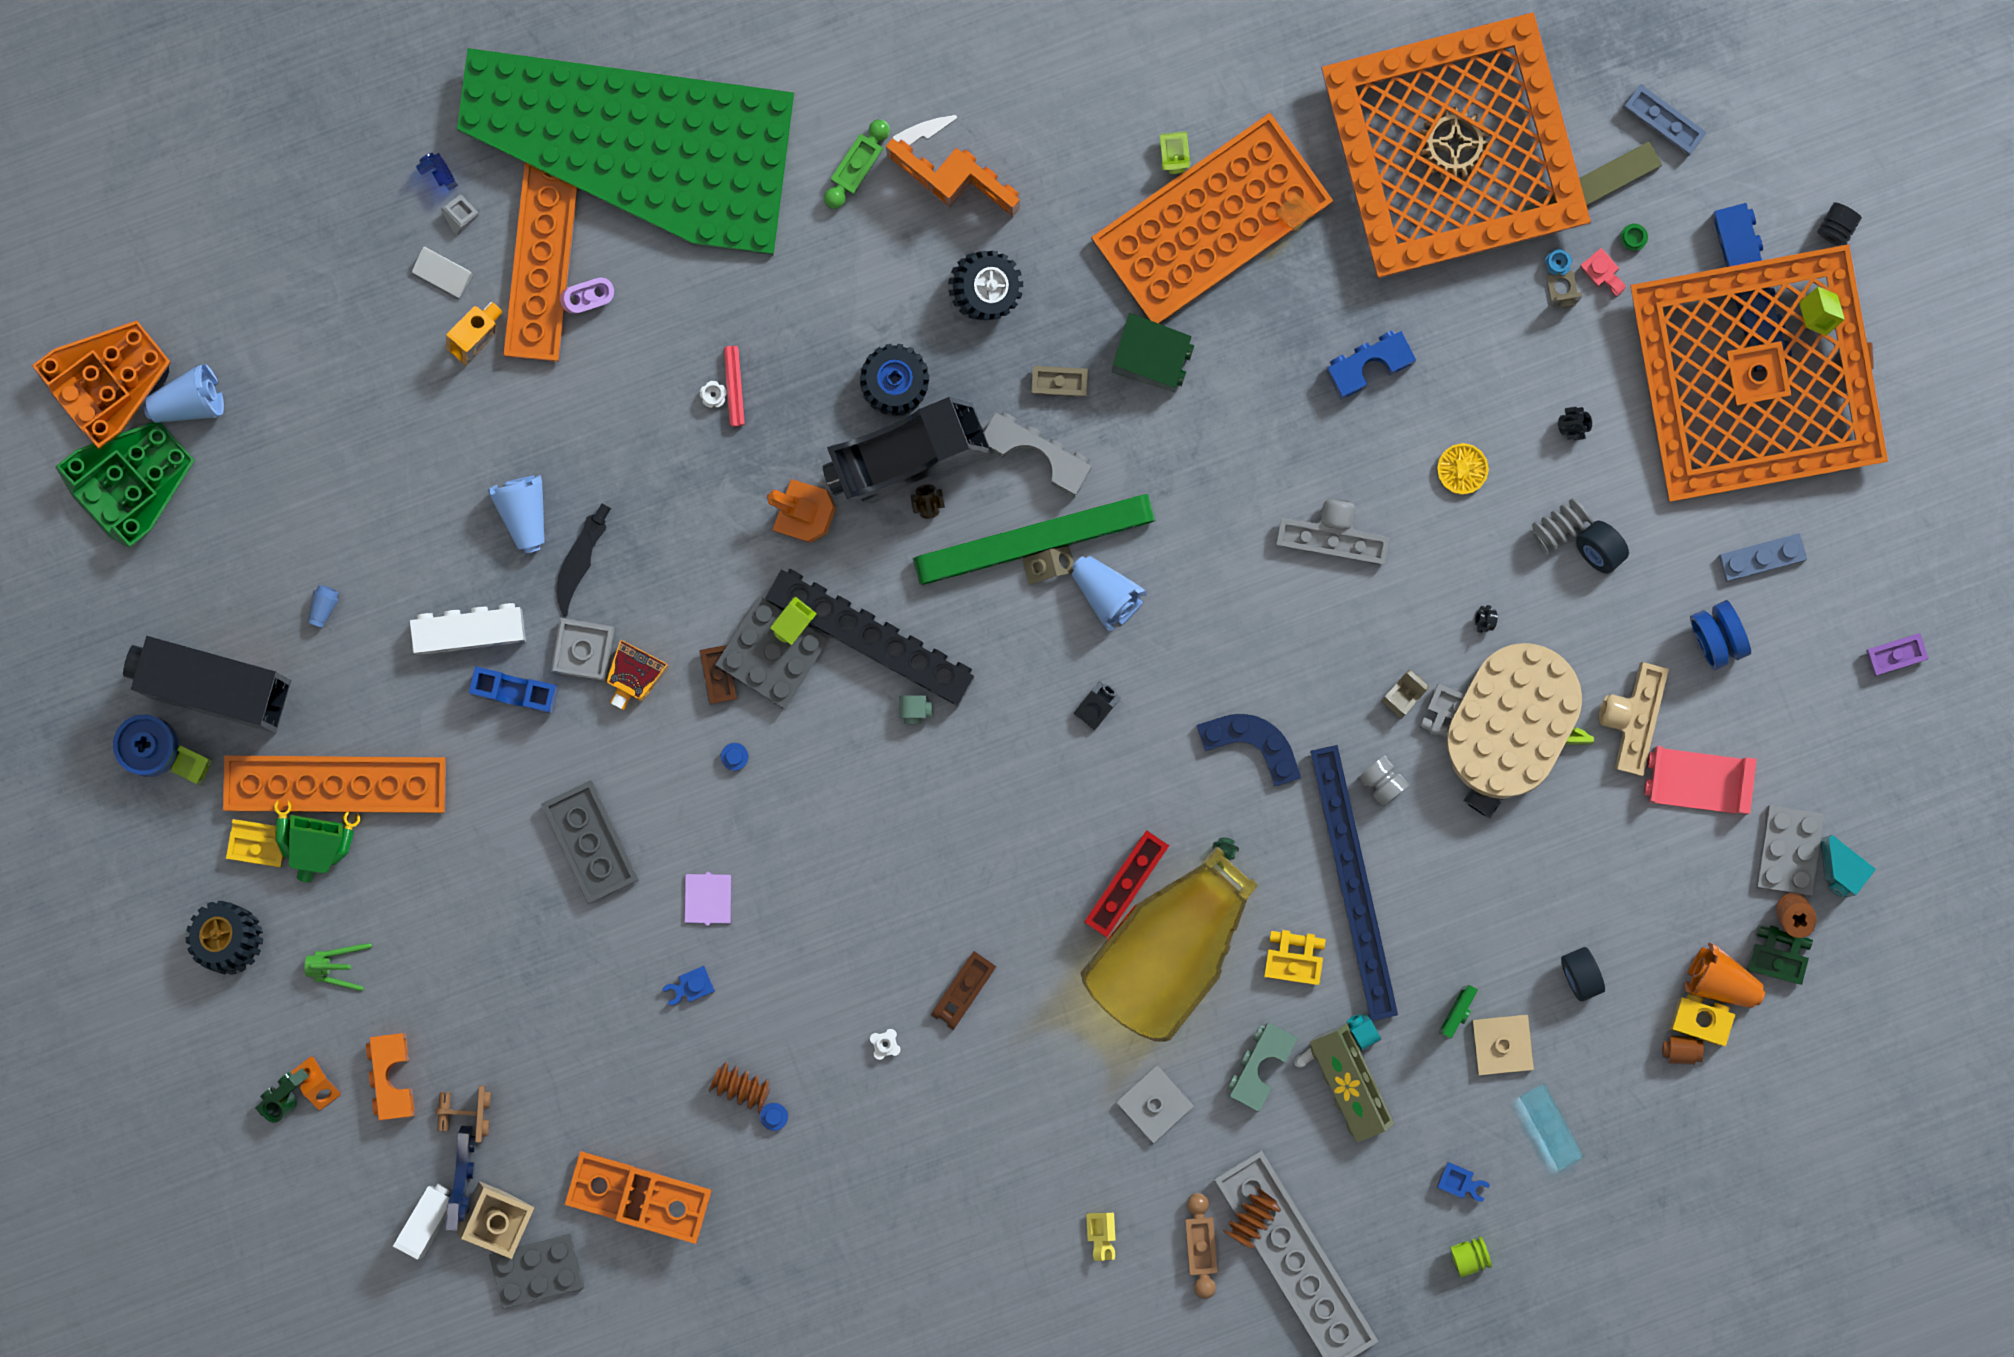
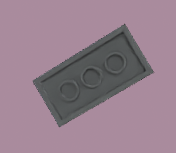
M592 780L541 804L588 904L639 881Z

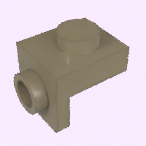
M1408 670L1381 702L1402 719L1429 689V686L1419 675Z

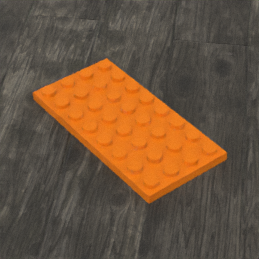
M1268 113L1093 235L1091 239L1146 317L1160 324L1332 204L1333 199L1272 114Z

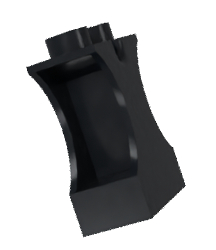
M947 397L918 409L908 417L885 428L827 447L832 461L824 464L822 468L826 482L835 496L844 493L847 500L858 501L861 499L862 502L875 503L900 488L932 475L964 466L992 454L973 403Z

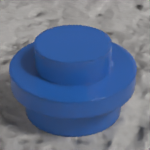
M730 743L721 752V761L729 770H740L748 762V751L739 743Z
M770 1103L762 1109L760 1120L765 1128L776 1131L786 1125L788 1113L781 1104Z

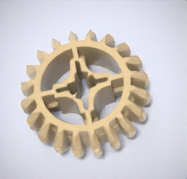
M1445 110L1442 115L1443 118H1440L1424 145L1426 149L1421 150L1419 155L1421 157L1428 156V161L1456 177L1457 173H1460L1461 178L1466 180L1468 177L1466 170L1470 173L1473 171L1484 149L1490 142L1483 139L1488 138L1490 135L1481 132L1480 129L1454 114L1449 115V112ZM1436 112L1432 114V119L1434 120L1438 115ZM1475 113L1471 119L1476 121L1478 114ZM1428 121L1424 122L1425 127L1429 130L1432 124ZM1451 124L1448 136L1433 139L1434 133L1440 127ZM1459 124L1468 128L1474 135L1475 140L1463 136ZM1421 129L1419 133L1426 136L1428 130ZM1454 133L1455 139H1457L1458 142L1461 143L1455 152V156L1454 149H1452L1451 146L1448 145V143L1451 142ZM1418 140V146H1420L1422 140ZM1434 148L1445 151L1449 156L1450 164L1441 160L1435 153ZM1476 149L1473 158L1465 163L1458 164L1461 152ZM1482 161L1481 165L1479 166L1480 168H1483L1485 166L1484 161ZM1433 169L1431 173L1434 175L1437 171ZM1441 174L1440 178L1444 180L1446 176Z

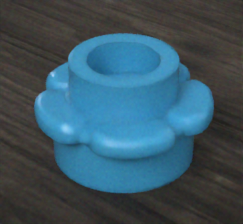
M1554 249L1552 253H1548L1545 258V264L1548 266L1547 270L1553 275L1567 274L1570 270L1569 266L1572 264L1570 254L1566 253L1563 249ZM1557 260L1561 261L1560 265L1556 264Z

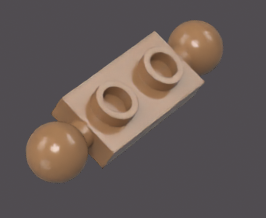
M1195 1193L1187 1200V1208L1193 1214V1219H1185L1190 1275H1198L1199 1278L1194 1284L1195 1294L1201 1299H1209L1216 1291L1215 1282L1210 1278L1209 1274L1218 1273L1213 1217H1204V1213L1209 1208L1207 1197L1201 1193Z

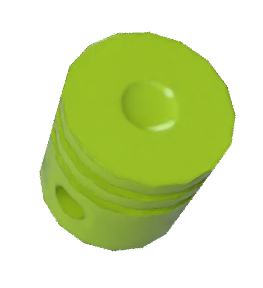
M1479 1236L1478 1240L1475 1238L1471 1239L1470 1243L1465 1241L1449 1247L1460 1278L1477 1273L1480 1268L1482 1271L1486 1270V1266L1492 1268L1490 1256L1482 1236Z

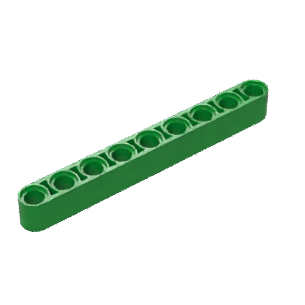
M1143 494L919 555L913 558L919 584L926 585L1022 559L1049 549L1066 547L1155 522L1156 518L1149 494Z

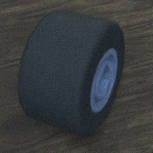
M1595 521L1577 537L1576 543L1579 552L1599 572L1605 574L1612 573L1629 556L1628 545L1624 538L1606 522Z
M1582 947L1561 957L1567 981L1579 1001H1585L1605 992L1602 974L1587 947Z

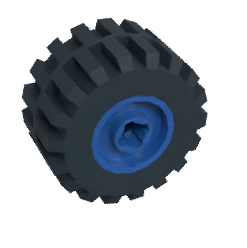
M898 343L897 345L886 344L883 348L878 347L875 349V352L869 354L861 369L860 387L865 400L870 403L873 409H878L880 413L885 415L890 413L892 416H898L899 413H909L911 409L918 407L926 395L929 384L928 367L922 360L923 357L915 353L913 348L903 347V344Z

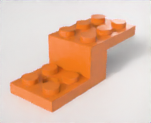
M892 138L886 145L887 157L949 208L969 184L972 183L1012 217L1020 209V199L1017 197L1019 193L1008 184L1005 186L1000 184L996 180L998 176L985 166L982 169L975 162L977 159L966 149L961 152L958 148H955L935 172L933 170L935 167L927 159L921 157L919 160L912 153L913 149L905 141L900 140L897 142Z
M580 1151L565 1205L616 1219L615 1221L697 1244L712 1189ZM597 1177H601L607 1182V1189L601 1194L595 1193L592 1189V1182ZM680 1201L684 1204V1215L681 1217L671 1215L669 1207L672 1202Z

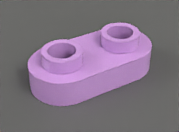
M595 278L564 289L560 302L563 309L568 313H580L609 303L614 296V287L606 278ZM596 287L601 291L599 297L594 293ZM571 295L576 298L575 305L570 302Z

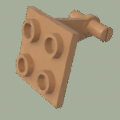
M479 1086L477 1111L450 1109L451 1092H446L445 1103V1092H439V1108H436V1114H438L437 1131H442L443 1120L444 1131H449V1115L477 1116L475 1142H483V1137L489 1136V1120L484 1119L485 1109H490L491 1092H486V1086Z

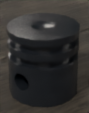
M1833 202L1817 233L1825 240L1837 246L1847 245V241L1851 239L1850 235H1853L1862 217L1848 206Z
M1473 789L1469 791L1463 800L1469 807L1488 819L1492 817L1501 804L1500 799L1482 795Z

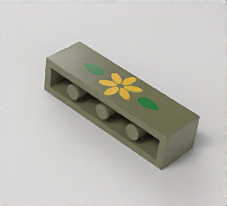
M1346 1023L1322 1033L1310 1041L1312 1055L1319 1061L1323 1070V1078L1327 1085L1331 1087L1335 1095L1336 1106L1343 1112L1347 1121L1348 1131L1355 1137L1356 1142L1358 1143L1388 1130L1394 1124V1121L1348 1024Z

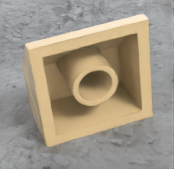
M479 1181L470 1200L469 1213L466 1214L465 1222L460 1223L457 1234L465 1241L512 1259L534 1207L505 1191Z

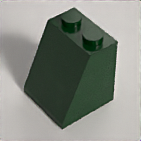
M1129 313L1114 359L1112 373L1175 392L1176 386L1182 387L1187 372L1182 370L1184 360L1190 361L1195 345L1190 344L1192 336Z

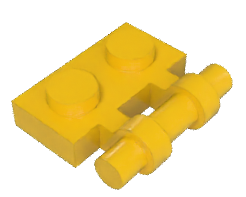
M1283 929L1282 932L1271 931L1269 942L1280 943L1279 951L1268 949L1264 977L1319 985L1323 958L1312 956L1313 948L1324 950L1326 939L1317 938L1315 934L1309 933L1306 936L1291 934L1289 930ZM1289 945L1304 947V955L1289 953Z

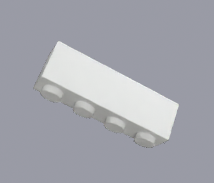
M515 603L498 605L499 610L488 611V607L471 608L472 613L461 614L460 610L445 611L444 616L433 617V613L416 615V620H410L413 653L415 655L524 643L526 642L523 611L520 607L515 608Z

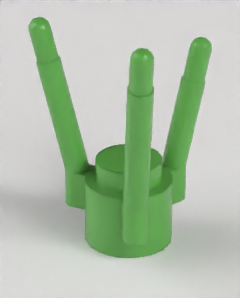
M367 943L329 951H316L315 955H307L305 959V976L314 977V982H326L363 991V986L325 976L330 974V970L351 969L349 964H331L330 959L326 957L370 949L372 944Z

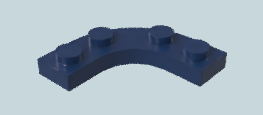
M1231 714L1196 725L1205 752L1231 743H1247L1253 745L1262 753L1274 787L1301 779L1289 742L1277 727L1265 719L1248 714Z
M461 1125L458 1132L455 1178L452 1194L447 1205L446 1230L457 1231L460 1223L465 1222L466 1214L469 1213L470 1197H466L468 1179H473L475 1172V1162H470L471 1152L476 1150V1136L472 1135V1126Z

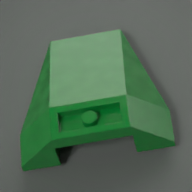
M151 422L119 434L100 449L94 444L79 448L56 465V469L72 497L110 538L131 548L152 530L195 460L161 423Z

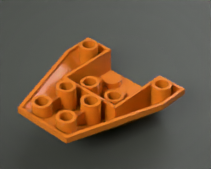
M136 320L55 348L34 363L32 367L83 434L100 449L124 430L171 362Z

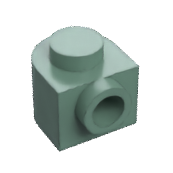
M899 696V718L904 719V724H921V719H932L933 703L928 702L927 696Z

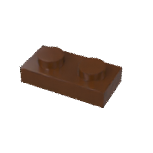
M727 645L699 650L709 705L737 700L733 677L715 667Z

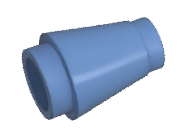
M318 585L317 590H313L307 622L323 627L339 601L337 598L339 592L330 587Z

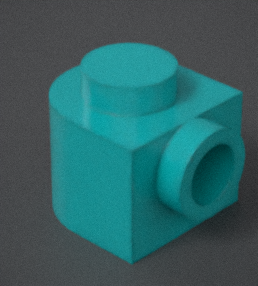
M1365 1013L1363 1015H1354L1346 1021L1358 1047L1362 1051L1381 1040L1374 1024Z

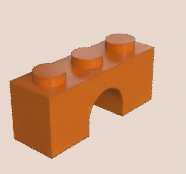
M406 1033L370 1037V1043H366L367 1059L372 1060L373 1071H369V1081L371 1088L375 1087L376 1098L372 1099L374 1115H378L379 1120L415 1116L412 1089L400 1090L393 1087L388 1076L394 1064L409 1061Z

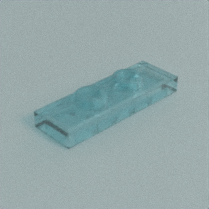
M1545 1083L1519 1096L1558 1170L1584 1158Z

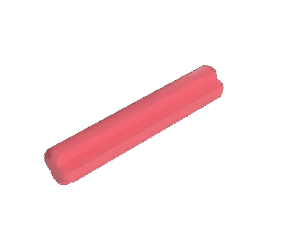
M737 346L724 347L729 422L731 427L744 426L745 421L739 349Z

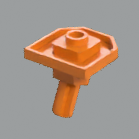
M791 479L786 494L776 489L767 494L768 504L780 509L773 527L774 532L809 543L828 533L836 511V506L828 490Z

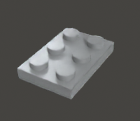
M1772 805L1768 806L1757 888L1813 896L1825 814Z

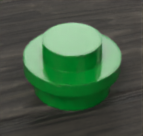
M1629 224L1622 230L1620 240L1627 250L1639 251L1646 245L1648 233L1639 224Z

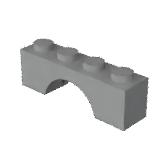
M995 412L984 432L991 451L1003 458L1017 449H1032L1039 452L1050 464L1052 470L1051 484L1076 497L1091 471L1092 466L1088 464L1089 459L1077 452L1071 455L1064 451L1065 446L1054 439H1051L1049 442L1040 437V431L1029 425L1026 428L1016 424L1017 419L1010 414L1003 412L1000 415Z

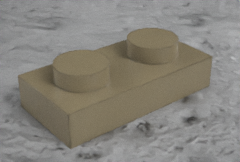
M1033 366L1032 394L1086 397L1088 369Z

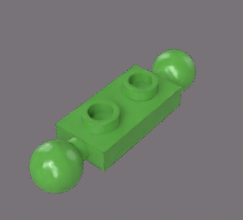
M877 119L870 124L868 138L861 133L859 134L830 178L837 185L828 189L824 194V202L827 207L839 209L845 203L846 197L844 193L846 191L853 195L855 194L884 150L877 143L887 139L890 134V126L885 120Z

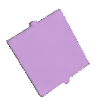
M706 872V874H686L685 923H705L707 926L711 923H731V875H713L710 872Z

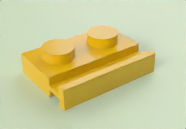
M233 819L226 859L282 868L284 857L275 841V826Z

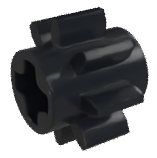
M1583 407L1565 408L1566 415H1561L1558 419L1560 433L1567 435V440L1586 439L1585 432H1589L1592 429L1591 415L1586 411L1584 412Z

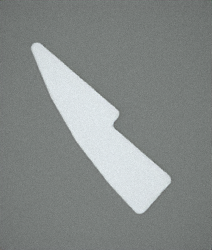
M957 116L940 117L919 123L893 136V139L897 142L903 140L908 145L922 136L928 139L954 121Z

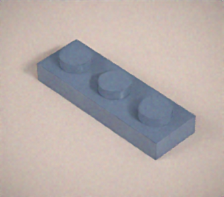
M1641 84L1623 107L1689 156L1707 133Z
M1800 533L1719 555L1726 582L1807 560Z

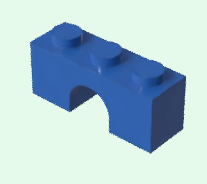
M1393 330L1379 337L1380 342L1370 346L1369 342L1354 349L1356 354L1348 358L1345 355H1341L1330 361L1331 366L1327 368L1326 372L1341 400L1366 388L1367 383L1363 377L1362 368L1368 362H1380L1385 366L1390 376L1415 364L1416 358L1402 331L1396 334Z
M475 666L469 694L553 714L559 687L554 684L518 678Z

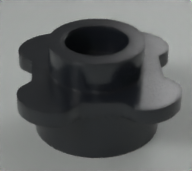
M1486 605V607L1480 606L1476 612L1475 625L1479 633H1482L1483 630L1484 632L1493 631L1497 625L1498 614L1496 609H1492L1491 605Z

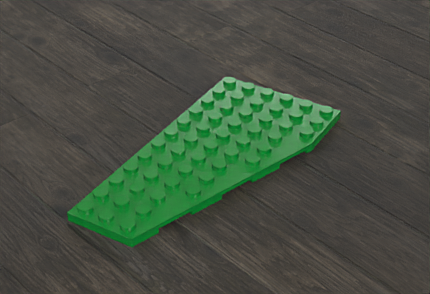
M471 48L467 49L457 131L519 159L566 184L568 183L636 218L647 221L676 235L690 244L774 255L794 92Z

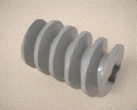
M1574 498L1569 500L1570 508L1565 504L1560 506L1561 514L1553 510L1550 512L1551 519L1544 516L1541 518L1542 525L1538 522L1532 524L1534 537L1547 555L1549 554L1548 545L1558 549L1557 539L1567 543V533L1575 538L1577 536L1576 527L1585 531V521L1590 524L1594 523L1586 508Z

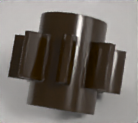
M921 485L915 490L916 494L910 495L913 513L919 512L922 518H934L939 515V508H945L942 490H936L934 485Z

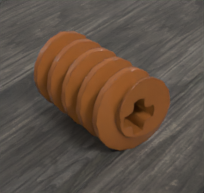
M1799 893L1783 895L1776 905V915L1784 930L1795 938L1809 936L1814 931L1816 924V914L1813 907L1804 895Z
M725 1062L718 1068L709 1088V1093L715 1087H717V1096L719 1097L727 1091L728 1101L737 1096V1104L741 1106L748 1100L747 1109L749 1110L758 1104V1113L760 1114L770 1092L769 1080L766 1079L760 1085L759 1075H755L750 1081L748 1080L749 1071L746 1070L739 1076V1067L735 1066L729 1072L728 1062Z
M1257 1186L1254 1188L1259 1195H1248L1252 1204L1242 1203L1241 1205L1246 1213H1235L1239 1222L1229 1221L1228 1224L1233 1231L1223 1230L1244 1247L1252 1249L1255 1245L1251 1238L1261 1239L1257 1229L1267 1230L1268 1227L1264 1220L1274 1221L1275 1219L1270 1211H1281L1277 1201Z

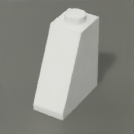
M437 1184L436 1187L428 1186L393 1247L417 1260L424 1258L447 1216V1205L452 1191L440 1184Z

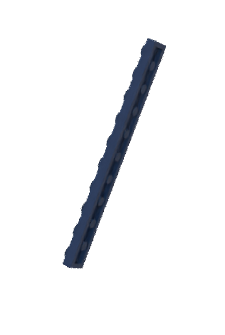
M1338 745L1311 750V759L1371 1021L1397 1016L1398 1011Z

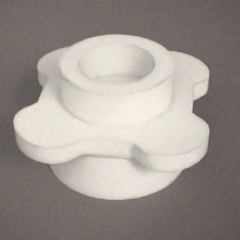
M888 1029L885 1033H873L870 1036V1042L874 1044L875 1058L881 1060L884 1056L891 1054L896 1056L900 1053V1046L897 1045L895 1039L897 1036L895 1030ZM886 1041L888 1043V1046L884 1047L882 1045L883 1042Z

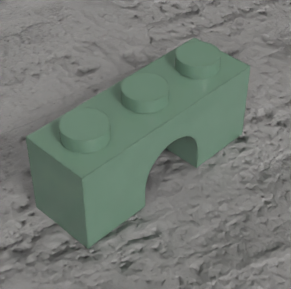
M1269 1022L1265 1027L1260 1025L1253 1038L1257 1042L1253 1051L1247 1050L1240 1065L1244 1066L1240 1076L1234 1074L1227 1087L1231 1091L1229 1097L1260 1112L1272 1087L1260 1080L1258 1076L1259 1064L1268 1057L1285 1063L1298 1038Z

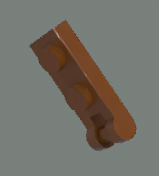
M973 951L931 1013V1016L936 1020L940 1018L947 1023L948 1028L954 1030L997 966ZM949 1002L958 1007L955 1014L945 1009Z

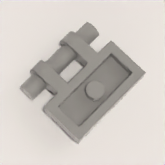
M1438 683L1427 710L1436 713L1437 716L1434 721L1424 717L1420 727L1430 731V735L1435 737L1440 735L1447 738L1449 727L1442 725L1445 717L1453 719L1465 694Z

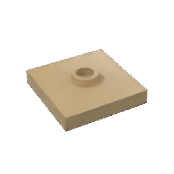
M1528 1015L1472 1020L1478 1075L1534 1070Z

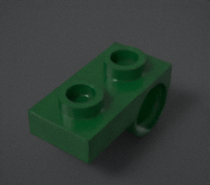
M303 1068L295 1074H292L291 1071L287 1072L277 1081L280 1085L277 1089L272 1086L260 1096L263 1101L255 1109L269 1122H279L295 1110L297 1100L292 1091L304 1082L309 1075Z

